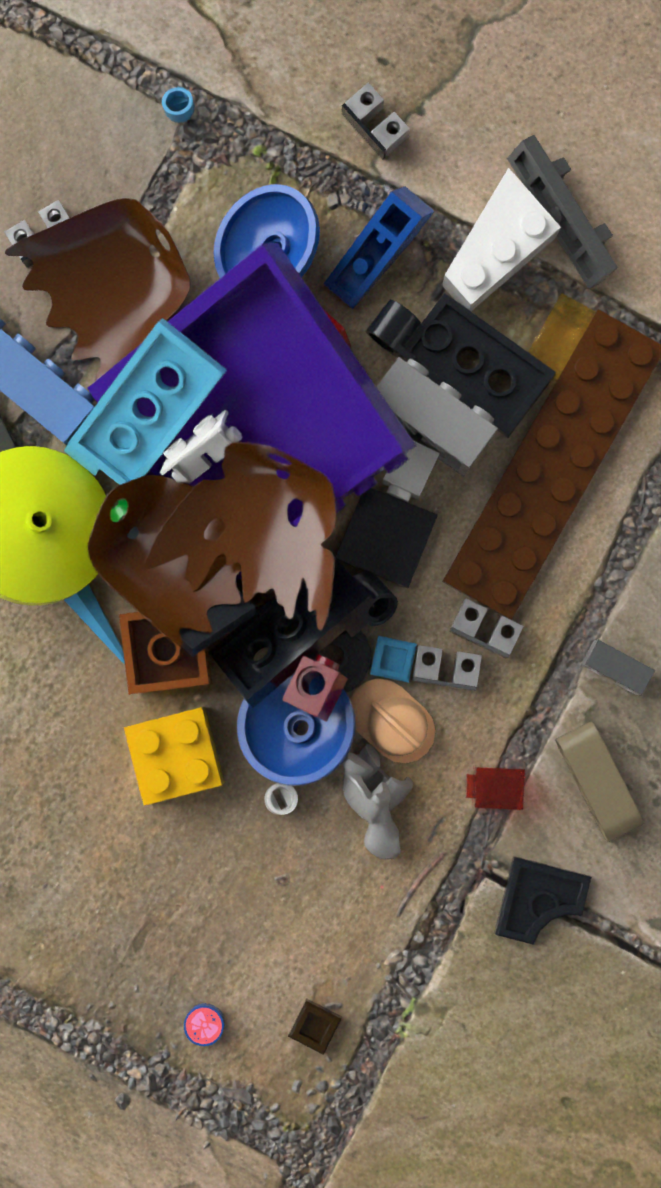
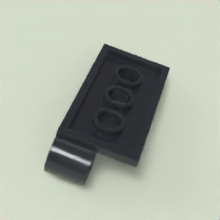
M333 556L334 571L331 599L326 623L322 630H319L317 627L316 610L309 611L308 588L303 578L292 619L286 616L284 606L278 604L276 596H274L255 612L253 617L242 623L208 653L244 699L254 708L296 672L303 656L312 659L345 630L353 637L366 625L378 626L388 621L398 606L396 596L373 572L363 571L352 576ZM299 622L297 629L293 633L284 635L285 629L290 624ZM268 647L267 654L262 659L254 661L255 654L260 649Z

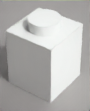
M415 441L416 446L406 453L409 460L389 474L386 472L382 483L389 486L388 494L405 502H408L410 497L416 500L419 499L440 454Z

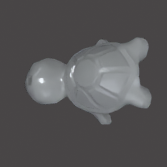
M367 744L362 748L360 754L348 753L342 762L344 767V797L350 807L369 824L364 838V845L368 851L379 859H396L401 851L399 830L392 819L390 811L409 794L414 783L409 777L403 781L393 777L389 778L380 768V758L377 750L371 744Z

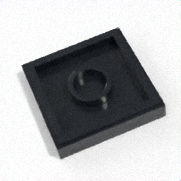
M371 488L360 496L336 559L361 570L371 571L378 577L409 588L438 515Z

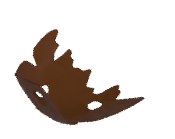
M232 442L224 449V460L222 462L224 478L220 480H202L175 508L157 535L144 565L147 569H151L187 555L185 578L191 582L192 592H195L202 584L217 556L225 554L227 565L240 563L244 602L250 601L257 592L266 593L273 588L278 604L284 606L285 614L290 619L293 618L302 579L304 578L308 588L309 611L316 610L317 627L319 630H322L328 615L334 571L333 555L330 550L323 548L321 545L332 534L336 524V505L332 484L323 473L278 449L257 444ZM267 454L281 456L288 460L291 465L277 462ZM276 470L285 471L290 475L287 479H282L278 477ZM295 498L303 502V514L297 527L292 526L288 521L287 509L288 504ZM214 518H220L225 525L221 536L215 541L206 539L204 537L206 528Z

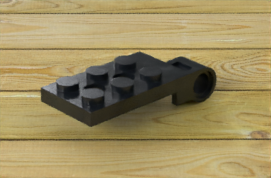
M446 293L443 294L422 323L411 311L390 299L366 330V333L372 340L396 358L400 357L405 362L409 358L417 361L428 370L427 378L439 386L442 382H445L461 394L459 401L471 409L474 406H478L494 418L492 424L498 428L497 431L507 438L510 437L556 376L554 370ZM466 350L476 352L480 357L479 364L473 369H463L457 363L460 353ZM496 373H505L510 377L512 384L508 390L496 392L490 388L488 383L491 376Z

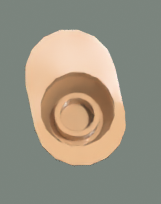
M380 678L366 681L355 690L350 699L355 713V729L376 750L391 761L399 763L417 761L428 753L434 743L436 731L433 718L406 690L391 680Z

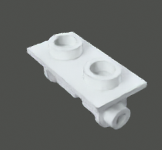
M225 410L216 418H213L211 415L207 416L193 430L194 435L186 441L179 438L173 442L164 452L166 459L160 473L164 475L172 469V476L178 484L191 483L212 465L203 455L207 452L216 463L224 458L225 447L232 442H239L242 439L241 433L236 427L231 426L228 428L225 425L229 412Z

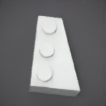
M509 168L444 276L442 286L455 301L469 311L475 309L555 240L561 228Z

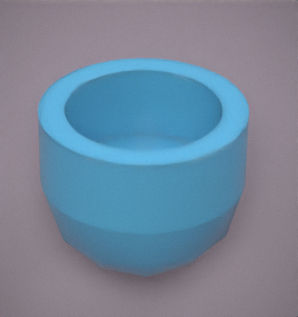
M182 87L172 88L162 98L164 112L171 121L183 123L192 117L195 105L192 94L187 89Z

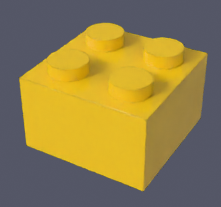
M206 707L124 727L143 806L218 787L225 783Z

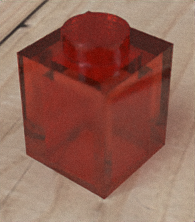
M473 766V774H466L465 797L472 798V806L475 808L523 810L525 769L518 767Z

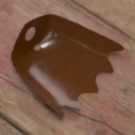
M122 198L103 203L24 238L5 251V254L8 256H23L32 260L33 266L25 278L22 288L28 291H46L51 296L52 307L47 317L46 325L48 327L70 328L77 333L78 341L71 359L100 358V369L94 381L98 380L139 346L158 321L162 318L167 321L182 305L190 291V277L170 233L136 199ZM156 229L165 236L169 243L170 251L161 244L157 237ZM151 245H154L158 250L159 257L151 255L149 250Z
M146 475L123 483L108 493L99 510L88 541V555L94 569L113 590L163 635L175 644L182 646L183 642L179 636L180 628L210 633L212 632V627L207 617V611L210 607L219 604H239L241 602V597L236 587V576L241 571L240 563L227 565L225 554L217 556L202 584L195 592H192L191 582L185 578L187 555L147 569L144 565L145 560L157 535L175 508L195 486L187 483L181 485L172 478L160 475ZM125 498L128 502L127 512L121 520L113 522L110 518L111 509L117 500ZM214 518L206 528L204 537L212 541L219 539L225 528L224 522L220 518ZM136 526L139 531L138 536L135 539L128 538L127 533L129 534L130 530Z

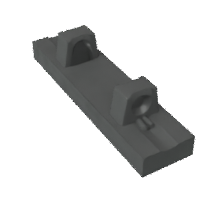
M535 135L522 140L508 156L507 160L524 186L561 226L556 238L588 289H591L603 282L618 268L604 246L605 242L613 237V234L606 223L595 228L591 226L563 181L564 176L571 171L565 158L562 157L551 162Z

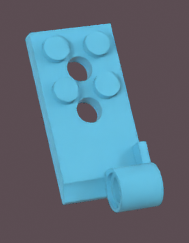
M162 318L70 439L64 452L94 476L102 470L119 485L146 476L227 370ZM162 367H171L178 373V386L170 387L162 382L160 378ZM145 397L153 401L156 406L155 416L147 417L139 412L137 408L138 398Z

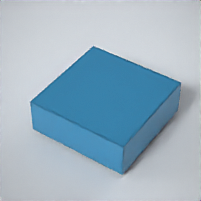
M378 636L370 674L409 683L417 644Z

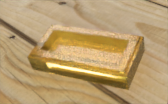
M563 293L559 296L528 353L556 372V376L553 378L555 382L558 380L595 314L594 310Z

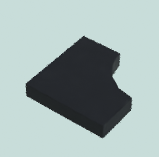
M513 856L494 934L534 945L540 931L552 920L565 915L582 916L592 877Z

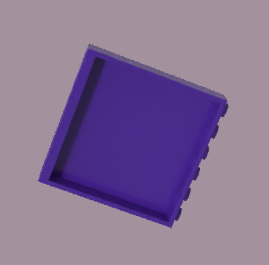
M278 243L261 244L168 321L169 324L227 370L170 445L179 438L186 441L194 435L193 430L207 416L211 415L213 418H216L223 411L227 410L229 413L225 425L228 428L234 426L239 430L242 439L239 441L240 443L257 444L278 449L326 475L333 487L336 513L346 507L343 499L354 492L358 497L375 486L377 481L374 476L384 469L389 474L409 460L406 453L413 449L416 444ZM140 345L87 388L97 403ZM171 367L161 368L160 378L162 382L170 387L178 386V373ZM145 397L138 398L137 408L139 412L147 417L155 416L156 406L153 401ZM164 452L146 475H160L174 479L172 469L164 475L160 473L166 459ZM207 452L203 455L212 464L211 467L193 482L187 484L196 486L202 480L223 479L225 476L222 469L224 458L216 463ZM267 454L277 462L291 465L288 460L281 456ZM276 470L278 477L282 479H287L290 475L285 471ZM295 498L288 504L287 509L288 521L292 526L297 527L303 514V502ZM241 571L236 576V580H242Z

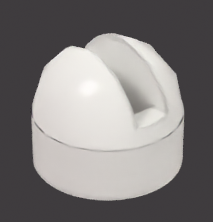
M274 784L265 793V805L273 814H288L297 805V792L291 785ZM275 790H278L286 806L283 809H280L272 793Z

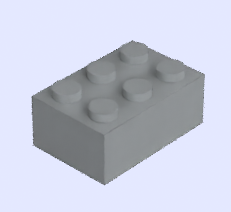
M398 357L377 386V389L411 439L439 452L438 459L464 477L498 429L492 424L494 418L478 406H474L471 409L459 401L461 394L447 383L442 382L439 386L427 378L428 370L417 361L409 358L405 362Z

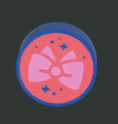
M207 1003L194 1006L188 1012L184 1021V1031L187 1038L199 1046H209L217 1042L225 1026L222 1012L216 1006Z

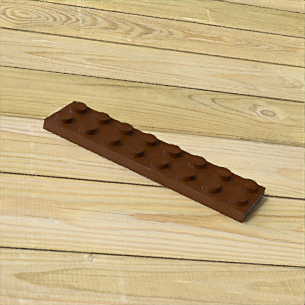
M599 309L596 311L445 575L443 583L499 615L512 620L661 358L660 343Z

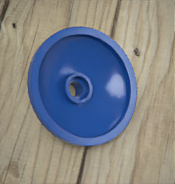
M280 184L262 186L241 197L227 212L216 234L214 263L219 277L221 278L261 244L278 243L302 278L315 257L320 238L318 215L312 203L296 189Z
M293 674L254 708L243 699L237 719V735L245 758L258 773L280 784L299 786L317 782L330 775L340 766L351 749L356 722L352 702L344 688L327 722L283 701L282 698L294 676ZM323 676L315 677L310 682L309 692L311 695H317L324 689L325 679ZM307 722L309 729L306 734L300 736L297 732V727L300 723Z

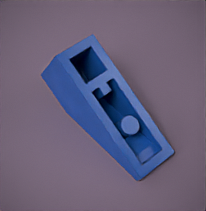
M406 186L391 191L323 284L352 309L355 308L412 242L434 213V210Z

